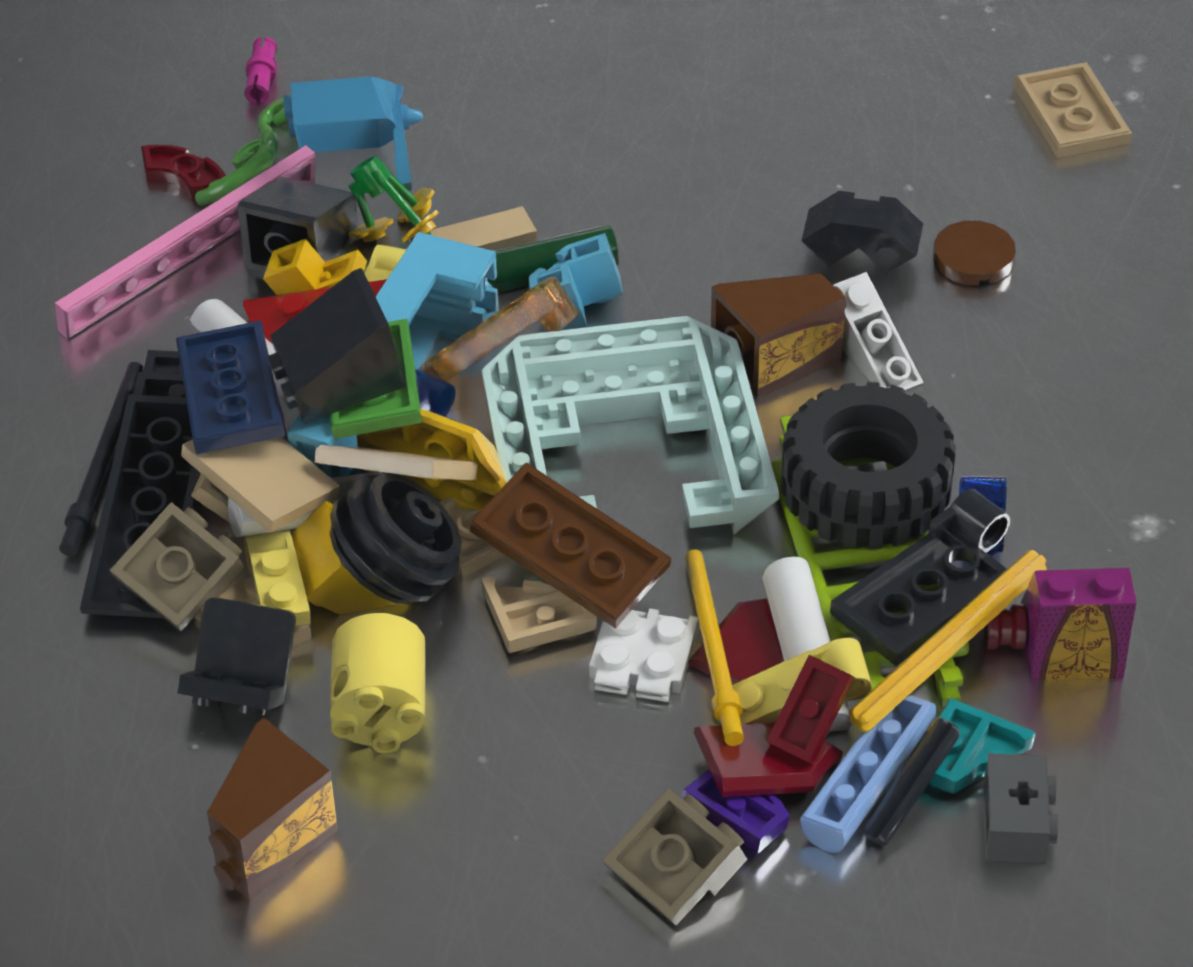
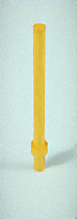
M690 550L685 555V561L715 693L712 698L714 716L722 725L726 744L737 746L744 740L740 722L743 714L739 694L732 687L703 554L699 550Z

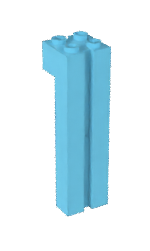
M418 232L378 292L376 299L387 322L406 318L408 320L416 375L440 336L475 345H480L499 314L498 289L493 288L488 282V279L495 280L497 277L496 251ZM299 413L287 432L288 442L330 478L354 475L357 468L314 463L316 447H319V445L358 447L357 435L334 439L330 415L304 424Z

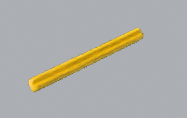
M1028 550L853 706L849 710L850 723L862 732L871 730L1027 589L1034 571L1047 570L1045 557L1039 555L1034 550Z

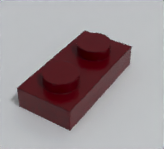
M808 655L766 742L813 764L855 677L818 658Z

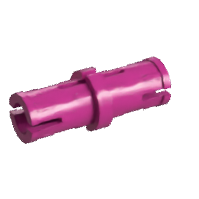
M258 37L255 39L252 57L246 63L245 72H247L246 76L248 79L244 96L249 102L257 104L258 93H261L260 103L267 101L269 98L270 82L276 76L274 59L277 52V44L269 37H265L263 47H261L262 38Z

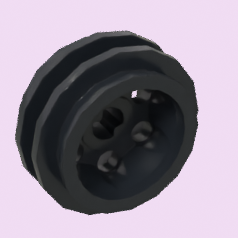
M383 472L380 475H364L350 486L348 493L340 497L333 504L332 523L329 533L333 549L350 574L361 585L378 597L393 603L428 601L442 589V585L458 573L459 555L462 545L458 528L440 502L415 481L395 473Z

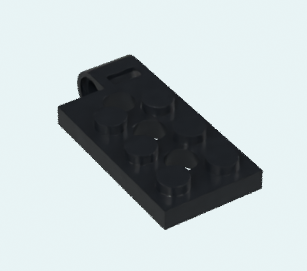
M975 489L964 491L948 509L930 520V529L926 536L833 599L830 605V614L892 664L898 666L1007 570V568L986 552L1002 540L1009 528L1010 516ZM954 561H966L972 566L969 568H957L951 563ZM919 585H937L940 589L925 591ZM886 608H904L908 612L897 615L889 613Z

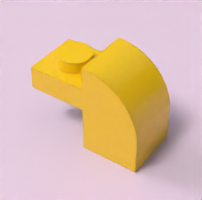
M304 239L274 250L263 279L276 295L333 287L354 270L362 268L364 272L367 260L359 250L324 262L311 244Z

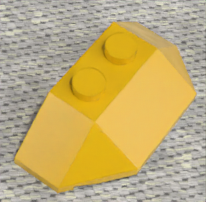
M422 408L423 423L356 436L358 447L475 462L478 465L476 480L432 479L402 475L415 481L437 499L444 500L449 497L454 499L455 506L465 510L475 508L481 511L507 483L496 447L478 429ZM366 470V471H369V472H371V473H373V472H380V471Z

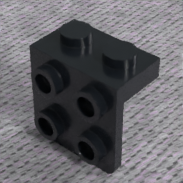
M219 597L206 600L203 609L195 670L180 675L177 694L193 696L192 703L199 706L220 707V702L237 704V712L258 716L265 715V710L284 704L296 625L295 614L287 609Z

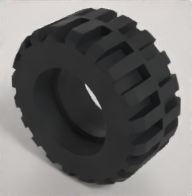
M854 382L842 384L839 390L826 389L817 395V400L811 397L800 406L799 410L791 416L787 424V431L784 433L781 477L782 494L786 497V505L794 516H799L798 521L810 531L818 530V536L831 543L835 539L842 541L844 547L855 549L856 545H868L869 550L882 549L883 544L892 543L893 547L905 544L910 536L916 539L930 529V520L945 511V508L949 505L956 455L953 432L948 423L944 421V417L934 406L928 408L927 401L916 393L912 396L905 394L904 388L891 385V388L880 387L878 382H867L866 386H856ZM856 458H871L887 462L896 468L881 472H864L848 468L840 464V462Z

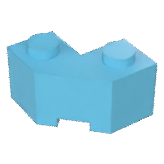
M605 233L566 245L556 253L558 262L547 271L546 269L538 268L529 276L530 295L544 332L586 326L584 306L592 303L604 304L623 294L620 273Z

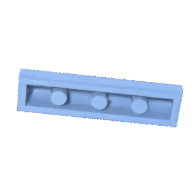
M908 695L871 730L861 733L800 818L802 831L814 846L830 853H838L843 850L935 719V703Z

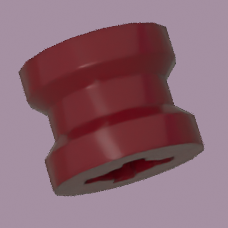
M1013 604L1010 608H1005L983 628L986 650H996L1000 645H1010L1014 650H1024L1026 643V611L1024 604Z

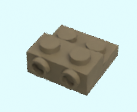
M171 502L110 569V572L178 630L182 631L204 606L206 600L219 597L245 567L239 557L242 551L234 542L223 534L216 539L205 530L208 523L190 507H187L183 512Z
M667 788L602 861L608 869L671 923L677 926L707 891L715 896L746 862L747 858L740 849L744 841L732 828L724 822L718 827L714 826L706 819L709 814L708 810L690 794H687L682 799L670 788Z

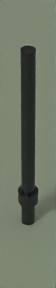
M130 362L127 366L76 503L70 505L64 521L67 528L59 546L60 552L66 556H74L77 553L83 534L90 530L95 517L93 507L118 442L128 394L133 395L138 372H143L144 370L143 365L138 362Z

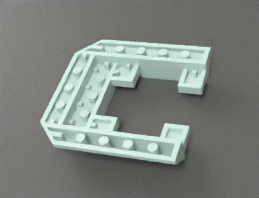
M689 316L518 335L481 370L494 443L507 482L526 462L547 476L542 449L581 445L579 426L663 416L667 434L707 430L719 480L682 484V498L690 528L731 523L733 534H736L779 499L778 486L738 341ZM594 495L579 496L597 508Z

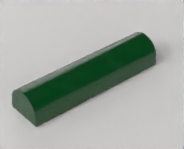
M607 224L494 250L496 251L497 277L495 280L488 279V282L493 288L498 289V293L529 286V276L538 268L546 269V271L558 262L556 253L563 247L603 233L607 236L616 265H619V252L614 232L611 226Z

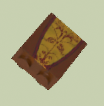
M821 273L719 283L712 286L711 327L737 339L751 392L757 398L842 360L846 299L841 289L833 286Z
M265 718L256 723L207 811L211 833L208 839L213 848L216 863L214 872L226 888L230 890L236 888L247 899H253L337 832L330 770Z

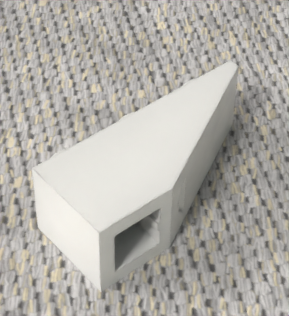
M867 272L834 284L833 286L841 289L846 299L843 328L844 340L842 344V350L870 382H878L880 387L891 388V385L908 391L922 385L924 382Z

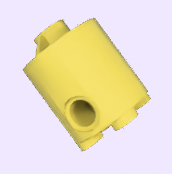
M370 613L351 618L337 629L332 639L330 690L331 732L334 736L346 738L353 743L371 746L375 751L384 754L396 752L400 748L401 742L407 741L420 731L425 722V636L417 625L404 617L388 613Z

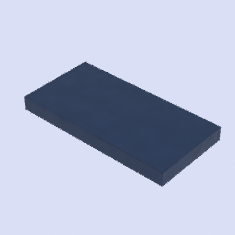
M262 321L176 338L196 455L286 436L272 368L268 359L269 354Z

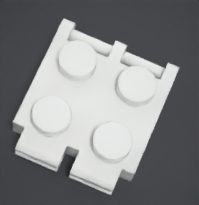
M650 608L648 613L632 610L616 629L603 621L589 664V678L595 679L594 684H596L594 690L627 695L629 687L632 685L636 686V697L667 703L669 702L671 692L681 694L688 669V660L691 658L699 629L698 616L690 615L688 620L659 615V610Z

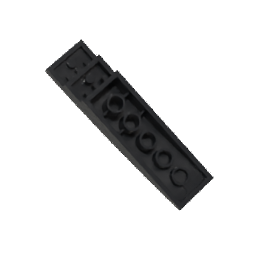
M148 350L143 372H138L134 393L133 395L128 394L80 605L81 614L164 618L111 574L110 569L171 502L183 512L187 507H190L199 515L201 513L202 503L191 496L198 481L197 474L199 471L181 456L182 445L192 440L193 437L178 351Z

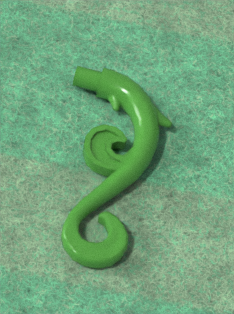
M283 97L268 105L259 115L258 130L261 138L249 142L235 153L232 158V164L236 170L219 180L211 182L208 188L196 193L195 198L199 206L204 207L218 201L273 165L279 150V138L269 124L273 121L277 126H281L289 121V119H285Z

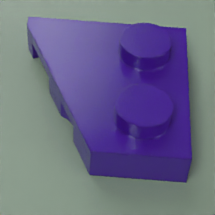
M710 769L683 789L682 799L687 794L693 796L708 810L709 814L706 817L708 821L716 827L724 822L743 839L744 845L756 853L763 850L788 827L790 814L780 799L776 798L773 794L722 797Z

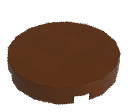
M961 221L950 224L938 233L934 241L933 257L937 261L936 267L943 275L955 282L966 285H979V280L990 279L989 284L997 282L1007 276L1015 264V242L1008 232L991 223Z

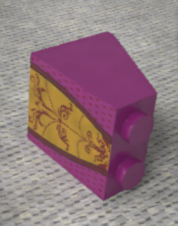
M1130 568L1034 571L1020 604H1024L1026 611L1025 651L1030 681L1124 678L1137 605Z

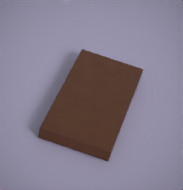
M527 462L470 522V532L615 629L671 566L670 556Z

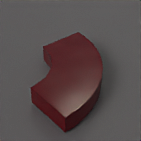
M173 145L141 146L147 182L163 181L177 185L187 192L191 201L196 200L195 195L198 191L208 188L211 182L226 176L221 167L208 157L203 159L189 154V149Z

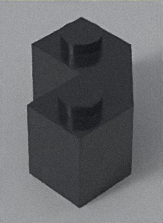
M837 191L809 209L801 241L828 266L860 249L887 274L917 256L923 223L897 198L880 196L879 201L855 198L854 192Z

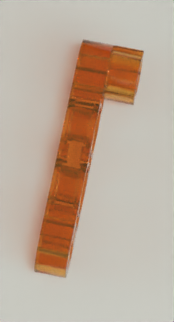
M550 277L434 354L419 367L418 371L430 388H436L535 321L539 320L547 332L556 331L572 322L579 314V310L558 279Z

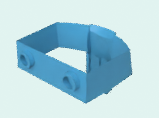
M371 76L290 83L291 94L283 95L285 119H289L290 137L297 138L299 149L305 145L314 152L379 148L394 140L397 179L408 191H412L404 130L409 129V125L420 122L423 119V113L420 110L408 108L407 104H400L405 94V87L403 85H396L390 81Z

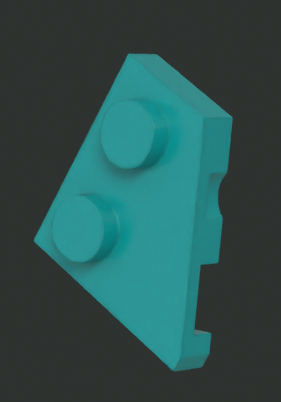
M951 698L939 718H944L959 728L960 736L929 784L954 794L985 776L988 753L1021 755L1032 748L1035 732Z

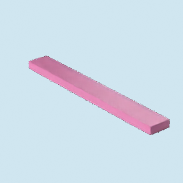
M305 145L55 302L58 332L67 339L240 230L237 208L240 200L278 177L284 176L314 183L315 152Z

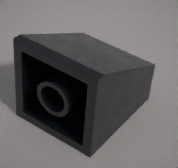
M284 176L278 177L240 200L237 205L245 268L266 272L274 250L304 239L311 244L324 262L338 257L348 241V233L358 225L356 198L352 192Z
M362 268L352 271L270 335L275 353L268 355L271 368L277 381L285 378L286 383L280 384L287 406L289 410L298 408L304 424L405 387L389 324Z

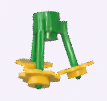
M377 155L367 158L351 170L350 175L354 182L348 185L357 200L364 224L348 233L349 238L357 237L362 238L363 242L377 241L386 235L385 230L394 223L393 219L382 217L373 221L364 194L368 193L371 198H374L384 191L401 209L397 215V220L399 222H412L415 226L401 239L403 243L411 237H415L418 232L431 235V231L436 227L432 220L437 217L439 212L435 210L423 220L421 218L428 213L432 206L430 199L434 195L432 188L421 187L412 195L388 170L384 162L380 161Z

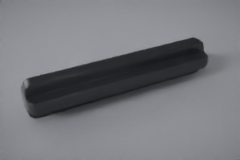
M939 718L935 721L865 825V836L869 840L880 846L888 845L960 736L959 728L952 722L944 718Z

